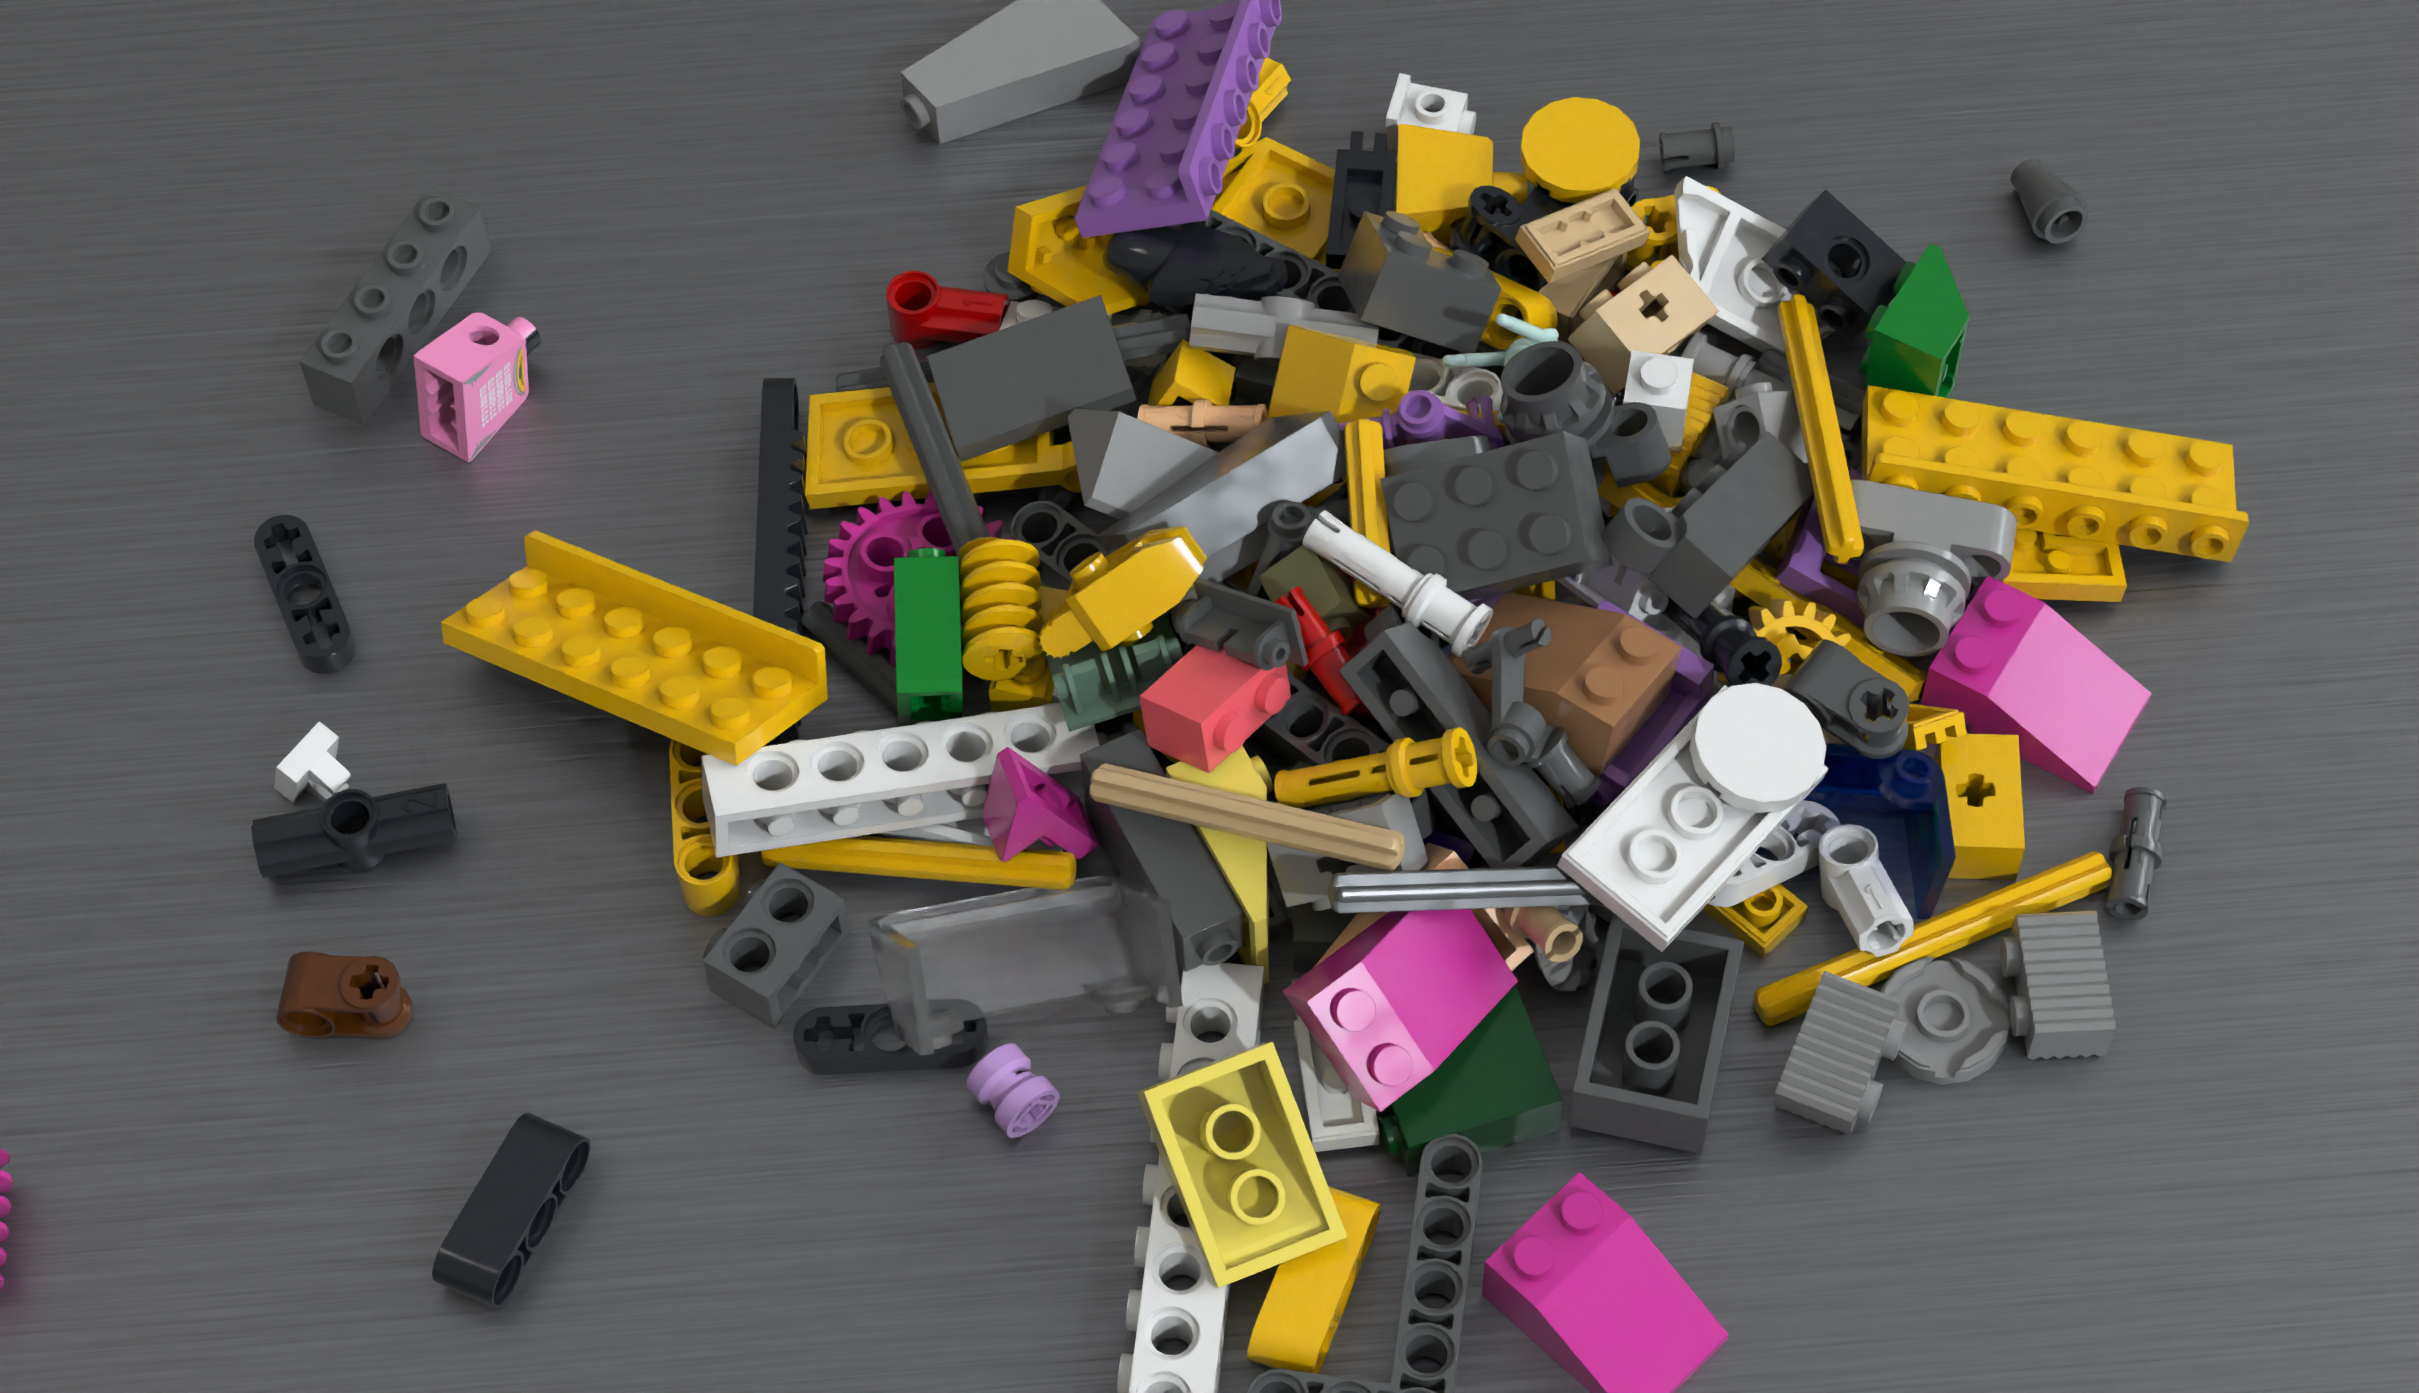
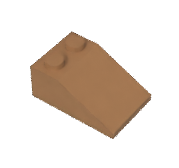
M1506 592L1491 608L1493 609L1492 618L1476 645L1488 641L1491 633L1504 626H1511L1516 629L1532 622L1534 619L1545 621L1542 628L1547 625L1549 626L1551 642L1548 646L1526 653L1524 661L1523 703L1529 704L1539 711L1547 725L1563 727L1569 736L1567 740L1569 746L1591 772L1600 776L1667 699L1682 646L1627 614ZM1450 653L1447 658L1486 708L1492 712V668L1481 674H1474L1471 672L1474 665L1468 668L1464 657L1461 659Z

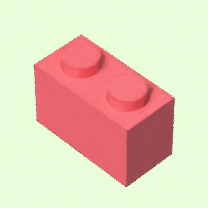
M1196 645L1139 696L1148 746L1210 773L1231 753L1237 751L1244 741L1272 715L1277 714L1291 698L1286 663L1282 667H1274L1266 671L1256 667L1254 664L1226 655L1224 646L1218 651H1213Z

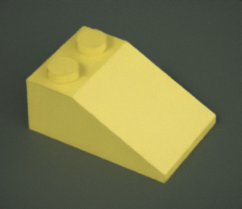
M1243 746L1231 753L1210 773L1183 761L1166 767L1167 778L1268 801L1267 794L1273 791V783L1264 762L1258 755L1249 758ZM1194 825L1244 912L1245 946L1237 949V952L1245 965L1264 966V984L1269 982L1270 854L1267 843Z
M1273 1042L1258 1044L1136 1092L1162 1161L1217 1288L1347 1238Z

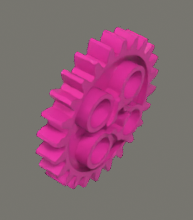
M908 491L903 492L901 506L894 507L885 497H880L876 515L868 509L859 507L857 509L856 524L843 521L840 524L839 539H830L828 558L825 559L823 582H826L824 601L825 603L834 604L833 622H848L846 638L849 641L866 635L868 637L866 650L868 655L878 652L883 647L890 649V664L894 666L896 665L894 558H907L908 551L919 548L941 549L945 551V557L957 556L931 491L926 496L924 504H916ZM978 506V509H979V511H980V513H981V516H982V515H983V507ZM1001 520L985 525L990 537L1001 539L1003 527ZM1013 537L1003 538L1007 540H1014ZM959 572V591H960V586H961L962 582H961V580H960V572ZM960 596V624H961V630H962L963 625H962V620H961V607H962L963 604L961 603V596ZM961 637V657H962V651L964 650V647H963V645H962V637Z

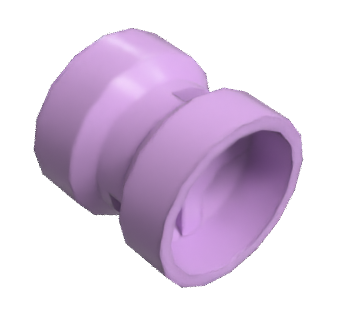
M1015 1043L1005 1044L987 1054L974 1067L966 1081L967 1090L980 1104L992 1105L995 1111V1122L1010 1138L1021 1137L1041 1125L1056 1108L1060 1099L1058 1090L1047 1078L1036 1076L1030 1072L1031 1059Z

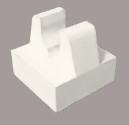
M319 721L276 767L274 788L293 804L306 790L325 802L334 793L348 789L349 785L346 782L351 777V774L336 760L339 736Z

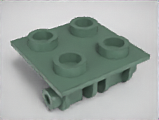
M1162 614L1151 622L1153 628L1143 638L1126 648L1125 646L1120 647L1118 644L1112 649L1101 651L1096 642L1092 641L1075 653L1071 651L1069 656L1065 655L1062 659L1060 657H1055L1054 659L1051 655L1047 656V653L1044 651L1069 732L1141 710L1139 696L1183 657L1169 616Z

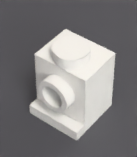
M1399 73L1386 115V152L1397 153L1398 157V124H1409L1473 135L1476 124V112L1467 110L1468 94L1411 83V75Z

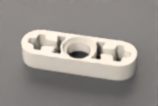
M1803 800L1760 846L1772 852L1778 860H1769L1754 853L1708 904L1717 907L1734 906L1819 865L1818 845L1820 838L1827 830L1840 825L1838 818L1825 806ZM1795 832L1799 834L1796 840L1793 837Z

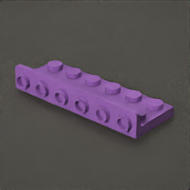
M1280 0L1228 1L1211 9L1193 12L1172 10L1153 18L1074 218L1082 238L1206 221L1208 219L1216 194L1221 193L1222 177L1228 160L1234 156L1235 141L1239 129L1246 122L1250 98L1253 91L1258 89L1259 73L1264 59L1270 55V42L1275 28L1281 24L1282 9Z

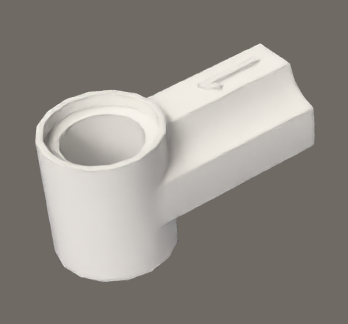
M1853 824L1838 825L1827 830L1820 838L1818 845L1820 888L1823 900L1830 907L1839 911L1860 951H1869L1876 958L1897 952L1900 945L1913 935L1914 923L1879 860L1876 836L1869 829Z

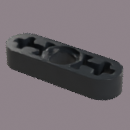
M279 515L266 520L255 533L254 545L302 664L314 673L330 674L337 672L351 662L356 646L348 621L310 530L303 520L292 515ZM285 540H289L298 563L288 567L277 545ZM312 583L321 587L319 596L308 604L298 605L288 600L290 592L301 584ZM323 621L327 634L333 644L325 649H321L317 644L311 626Z
M964 1000L821 1007L805 1013L798 1020L793 1033L796 1053L800 1063L805 1069L818 1075L960 1068L977 1062L984 1055L988 1047V1031L983 1012L976 1005ZM919 1024H928L930 1047H922ZM952 1024H964L967 1032L964 1036V1043L951 1044L949 1034L952 1030ZM887 1025L902 1026L910 1033L908 1042L902 1048L895 1051L881 1050L874 1045L872 1040L875 1033ZM852 1028H860L863 1051H854L853 1041L855 1040ZM832 1031L834 1040L830 1044V1050L825 1052L818 1051L815 1042L819 1040V1032Z

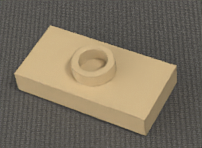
M1615 188L1520 226L1515 241L1546 281L1552 283L1645 245L1650 231Z

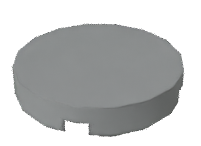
M1934 957L1918 958L1895 970L1881 988V993L1901 1000L1900 1013L1897 1019L1908 1023L1902 1044L1892 1063L1915 1079L1940 1085L1968 1082L1988 1071L2004 1050L2009 1030V1009L2006 996L1989 974L1969 961L1952 957L1950 962L1943 960L1933 961Z

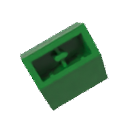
M1929 243L1917 264L1908 261L1902 268L1893 289L1895 298L1890 306L1887 307L1880 304L1868 324L1865 338L1871 340L1872 343L1861 361L1858 372L1860 375L1865 376L1863 388L1865 390L1870 385L1948 398L1954 389L1970 316L1942 249Z

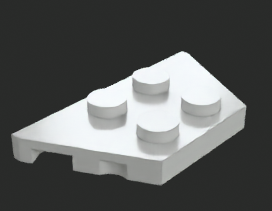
M1685 176L1677 184L1674 191L1679 263L1719 310L1707 324L1762 353L1766 349H1773L1786 355L1778 317V306L1781 301H1790L1794 294L1799 293L1782 285L1775 277L1773 269L1761 260L1786 229ZM1828 261L1830 269L1837 276L1842 277L1840 269L1834 263ZM1814 307L1822 341L1835 330L1821 319L1818 310Z

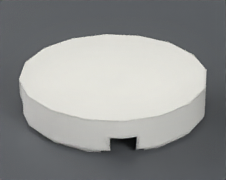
M1751 683L1731 686L1711 697L1693 725L1689 750L1695 772L1705 785L1709 781L1714 789L1721 792L1720 799L1736 808L1764 813L1785 810L1797 803L1800 797L1810 791L1823 770L1826 743L1820 723L1803 702L1783 689Z

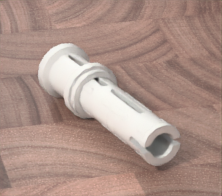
M1326 510L1319 514V520L1315 519L1304 536L1303 546L1326 558L1353 578L1393 602V604L1402 609V617L1405 618L1406 623L1411 621L1416 628L1422 625L1452 645L1451 653L1461 659L1469 647L1477 644L1492 618L1493 609L1484 603L1476 607L1447 588V579L1441 575L1428 573L1424 576L1368 538L1343 524V522Z

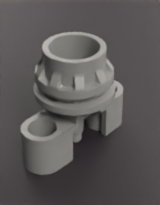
M1850 480L1864 542V550L1860 557L1850 558L1861 561L1858 570L1857 602L1865 615L1864 633L1871 643L1892 654L1909 657L1933 654L1946 645L1950 628L1956 625L1963 616L1966 599L1970 593L1971 582L1983 583L1987 575L2002 581L2010 574L2017 519L2008 509L1995 504L1867 480Z

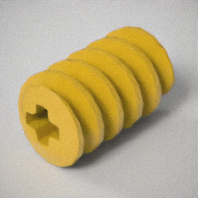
M995 537L978 538L967 542L959 549L961 560L959 572L962 582L960 596L961 603L963 604L961 607L963 625L961 637L964 647L962 651L963 667L970 674L981 679L1003 681L1023 673L1027 667L1026 663L1038 658L1043 652L1041 651L1042 646L1038 644L1040 641L1038 636L1043 626L1042 616L1038 613L1042 607L1041 594L1037 591L1041 586L1040 572L1036 570L1040 564L1039 551L1032 544L1020 540H1007Z

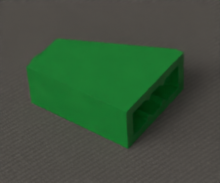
M936 548L910 550L907 552V558H894L898 722L919 723L923 721L935 722L962 718L963 691L958 556L945 557V551Z

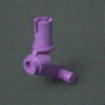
M1414 390L1407 393L1402 398L1397 411L1391 414L1390 408L1382 409V416L1366 418L1370 419V421L1379 422L1382 426L1384 450L1403 446L1407 443L1416 444L1443 440L1444 438L1453 439L1478 435L1489 437L1491 450L1504 446L1503 432L1500 428L1495 427L1492 398L1485 395H1479L1482 418L1479 415L1475 396L1466 401L1467 416L1443 404L1436 395L1426 390ZM1353 421L1338 423L1343 435L1345 425Z

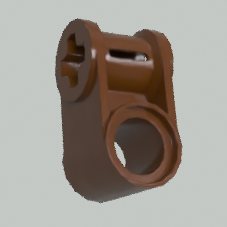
M312 951L299 952L292 955L289 959L276 1020L282 1029L302 1037L347 1036L386 1039L401 1033L409 1025L413 1016V1003L407 991L401 987L400 976L394 964L386 958L375 955L362 957L328 955ZM376 972L379 973L382 982H379ZM371 1012L374 1013L378 1023L375 1022Z

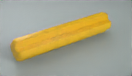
M1359 419L1347 423L1344 427L1350 528L1391 553L1388 515L1380 480L1385 478L1382 426L1379 422L1370 421V419ZM1353 578L1355 602L1358 606L1375 609L1385 607L1391 603L1390 600L1378 592L1376 593Z

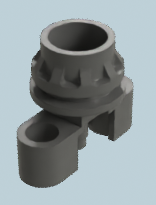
M1547 341L1531 345L1513 356L1504 367L1501 375V386L1504 393L1502 394L1500 404L1506 435L1503 436V447L1562 431L1587 439L1591 460L1606 457L1618 488L1650 481L1660 476L1670 465L1671 451L1655 410L1650 405L1640 402L1614 406L1610 391L1603 383L1599 371L1590 363L1582 361L1580 353L1570 344L1559 341Z

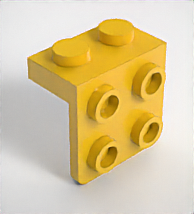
M1087 185L1015 207L1007 272L1029 284L1033 291L1049 296L1066 307L1101 295L1108 315L1134 306H1144L1150 303L1149 294L1145 289L1116 275L1103 264L1102 255L1113 234L1082 238L1074 218Z

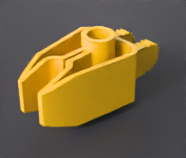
M1185 526L1149 530L1104 557L1102 552L1089 556L1069 573L1073 581L1066 594L1065 601L1060 603L1057 609L1053 608L1052 612L1048 613L1047 619L1041 628L1042 632L1038 636L1040 638L1038 644L1042 646L1041 651H1045L1047 656L1051 655L1054 659L1055 657L1062 659L1065 655L1069 656L1071 651L1075 653L1092 641L1096 642L1101 651L1112 649L1118 644L1120 647L1125 646V648L1134 644L1153 628L1151 623L1153 620L1180 603L1202 572L1207 556Z

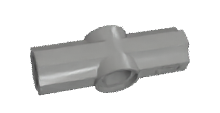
M1196 293L1189 348L1253 356L1255 362L1278 367L1288 323L1372 343H1377L1379 326L1360 320L1357 313L1317 309L1314 303L1297 298L1266 296L1262 297L1260 301L1231 296Z

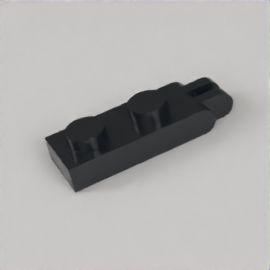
M1351 131L1350 149L1337 150L1326 250V266L1331 269H1341L1364 211L1384 217L1386 211L1393 210L1397 153L1386 152L1387 133L1375 132L1373 151H1364V132Z

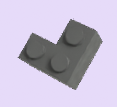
M1364 211L1337 276L1360 320L1463 353H1475L1502 290L1488 268L1489 263L1483 258L1463 250H1455L1453 256L1432 250V244L1426 240L1419 229L1420 224L1404 214L1386 211L1384 217Z

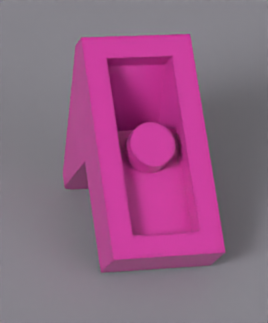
M1006 747L997 754L983 807V820L997 855L1002 862L1010 860L1039 838L1050 847L1057 844L1067 852L1075 855L1077 859H1081L1099 846V842L1078 795L1009 747Z

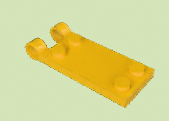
M935 382L928 383L955 449ZM890 387L809 395L805 497L810 509L878 503L880 497H885L890 502L901 501L903 492L907 491L913 499L926 498L931 489ZM1054 430L963 462L959 459L972 493L1061 485L1069 491L1082 493L1073 443L1069 441L1063 445H1054Z

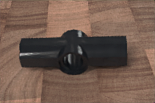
M446 783L371 797L367 792L358 789H345L334 793L325 801L322 807L253 820V826H251L258 868L263 878L337 863L342 868L351 871H365L378 865L385 858L386 854L456 841L457 835L455 816ZM365 826L359 832L353 834H345L352 828Z

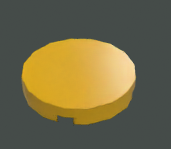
M1571 97L1551 102L1532 115L1523 129L1520 162L1527 179L1536 188L1538 183L1542 188L1549 190V196L1567 203H1579L1615 188L1620 192L1621 186L1629 178L1632 180L1638 169L1640 138L1633 121L1619 108L1598 99Z

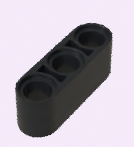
M524 1113L510 1129L442 1242L433 1264V1280L495 1309L501 1307L513 1293L578 1183L589 1158L590 1140L531 1113Z

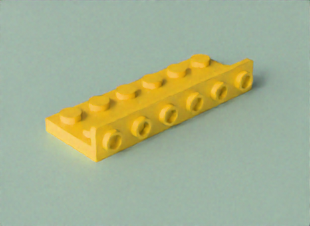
M1868 385L1862 401L1861 480L1999 505L2014 514L2017 519V529L2230 563L2249 526L2248 513L2238 511L2236 508L2232 444Z
M537 530L524 537L526 567L514 572L509 578L480 597L471 600L466 606L441 621L443 643L735 766L739 765L828 699L825 648L821 643Z

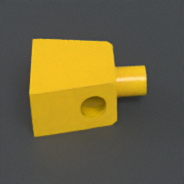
M1398 124L1396 212L1417 221L1420 224L1419 229L1422 233L1430 232L1434 238L1444 245L1450 246L1449 237L1455 226L1464 222L1469 212L1468 199L1477 187L1494 186L1510 193L1521 205L1528 197V179L1525 172H1493V141L1488 137L1409 124ZM1470 239V243H1474L1476 239Z

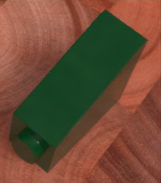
M1513 986L1433 1073L1386 1107L1385 1115L1377 1118L1379 1133L1389 1156L1399 1154L1407 1176L1419 1173L1422 1153L1425 1146L1431 1140L1451 1134H1458L1470 1139L1477 1145L1480 1153L1483 1154L1560 1130L1563 1099L1517 986Z

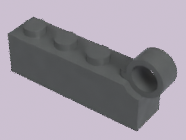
M1769 431L1751 448L1741 441L1721 464H1717L1696 488L1693 487L1672 512H1666L1657 504L1646 499L1632 498L1628 500L1604 529L1603 539L1605 545L1614 558L1627 568L1639 573H1651L1648 579L1692 618L1696 619L1812 497L1814 491L1809 466Z
M1393 602L1389 603L1366 624L1364 632L1368 645L1342 667L1339 672L1393 742L1396 739L1408 737L1415 742L1441 738L1447 729L1458 727L1467 731L1476 752V781L1472 786L1457 788L1452 783L1429 788L1490 868L1532 867L1579 828L1534 768H1527L1523 763L1518 766H1505L1492 758L1487 748L1488 732L1492 726V714L1440 649L1439 637L1422 625L1416 628L1411 621L1406 623L1405 618L1402 617V609L1393 604Z

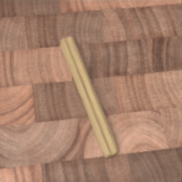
M1107 763L1101 764L1099 768L1094 769L1091 776L1089 794L1096 802L1386 871L1395 870L1398 865H1401L1404 857L1406 840L1397 831Z

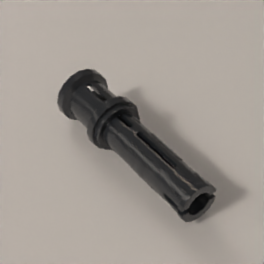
M1668 596V605L1662 614L1676 623L1700 645V655L1702 658L1714 664L1716 672L1724 673L1731 686L1751 683L1771 686L1774 683L1782 667L1781 653L1771 641L1765 637L1757 636L1750 623L1740 616H1725L1712 604L1694 619Z

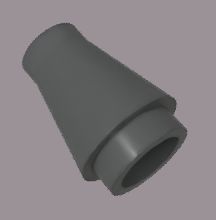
M2028 159L2020 163L2013 170L2010 181L2019 194L2036 236L2047 239L2051 243L2059 244L2071 240L2082 231L2087 223L2088 213L2086 211L2085 198L2047 170L2038 159Z

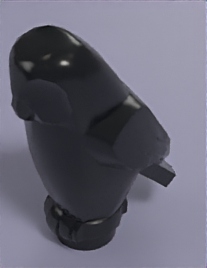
M1194 222L1181 224L1178 228L1164 226L1114 233L1102 255L1103 264L1107 269L1128 282L1145 289L1149 294L1150 301L1159 306H1164L1175 314H1186L1191 321L1196 293L1260 301L1262 297L1275 296L1277 292H1282L1288 280L1287 268L1282 258L1263 256L1253 250V245L1239 240L1238 236Z

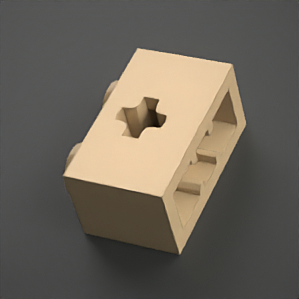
M1673 255L1653 269L1646 262L1638 265L1617 284L1621 292L1613 297L1607 289L1598 294L1578 312L1585 321L1567 338L1584 360L1599 371L1602 381L1614 395L1626 387L1631 351L1670 355L1689 341L1695 333L1719 312L1717 307Z

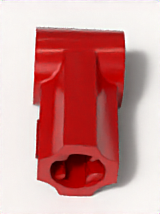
M918 270L898 274L889 282L886 288L891 334L898 344L907 342L914 350L928 348L937 341L965 343L999 331L1009 307L1008 294L939 286L936 279L930 274Z

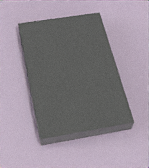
M1101 295L927 356L955 450L961 462L1068 425V416L1074 409L1108 411L1137 401Z

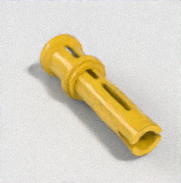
M1461 727L1447 729L1441 738L1415 742L1410 737L1396 739L1393 744L1389 745L1386 752L1337 760L1331 763L1290 771H1278L1274 781L1275 795L1278 804L1301 809L1394 791L1399 796H1404L1405 798L1421 796L1424 788L1452 783L1457 788L1469 787L1476 781V752L1470 736Z

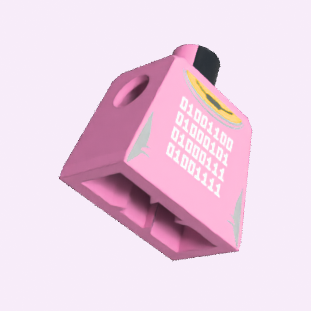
M472 313L419 350L413 357L421 436L468 463L473 460L528 396L527 356L541 343L540 334L535 326L522 317H515L507 325H504L484 313Z

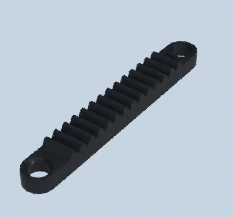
M765 378L762 386L753 617L804 636L801 615L805 611L802 598L806 596L803 577L806 576L804 556L807 555L805 535L808 534L805 517L808 514V503L805 497L807 449L804 433L799 431L798 388L796 378ZM801 719L765 746L800 740L798 726L801 725Z

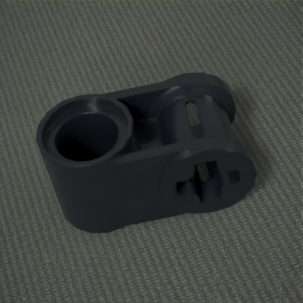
M1494 186L1475 188L1468 199L1469 212L1464 222L1456 225L1449 237V244L1453 252L1455 250H1463L1473 253L1486 260L1491 271L1538 292L1548 282L1515 241V237L1520 226L1537 220L1539 217L1519 204L1510 193ZM1497 207L1500 208V213H1495ZM1470 239H1476L1473 245L1470 244Z

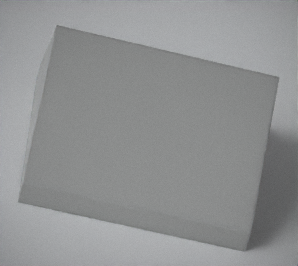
M1074 409L1068 416L1084 506L1119 520L1219 453L1119 411Z

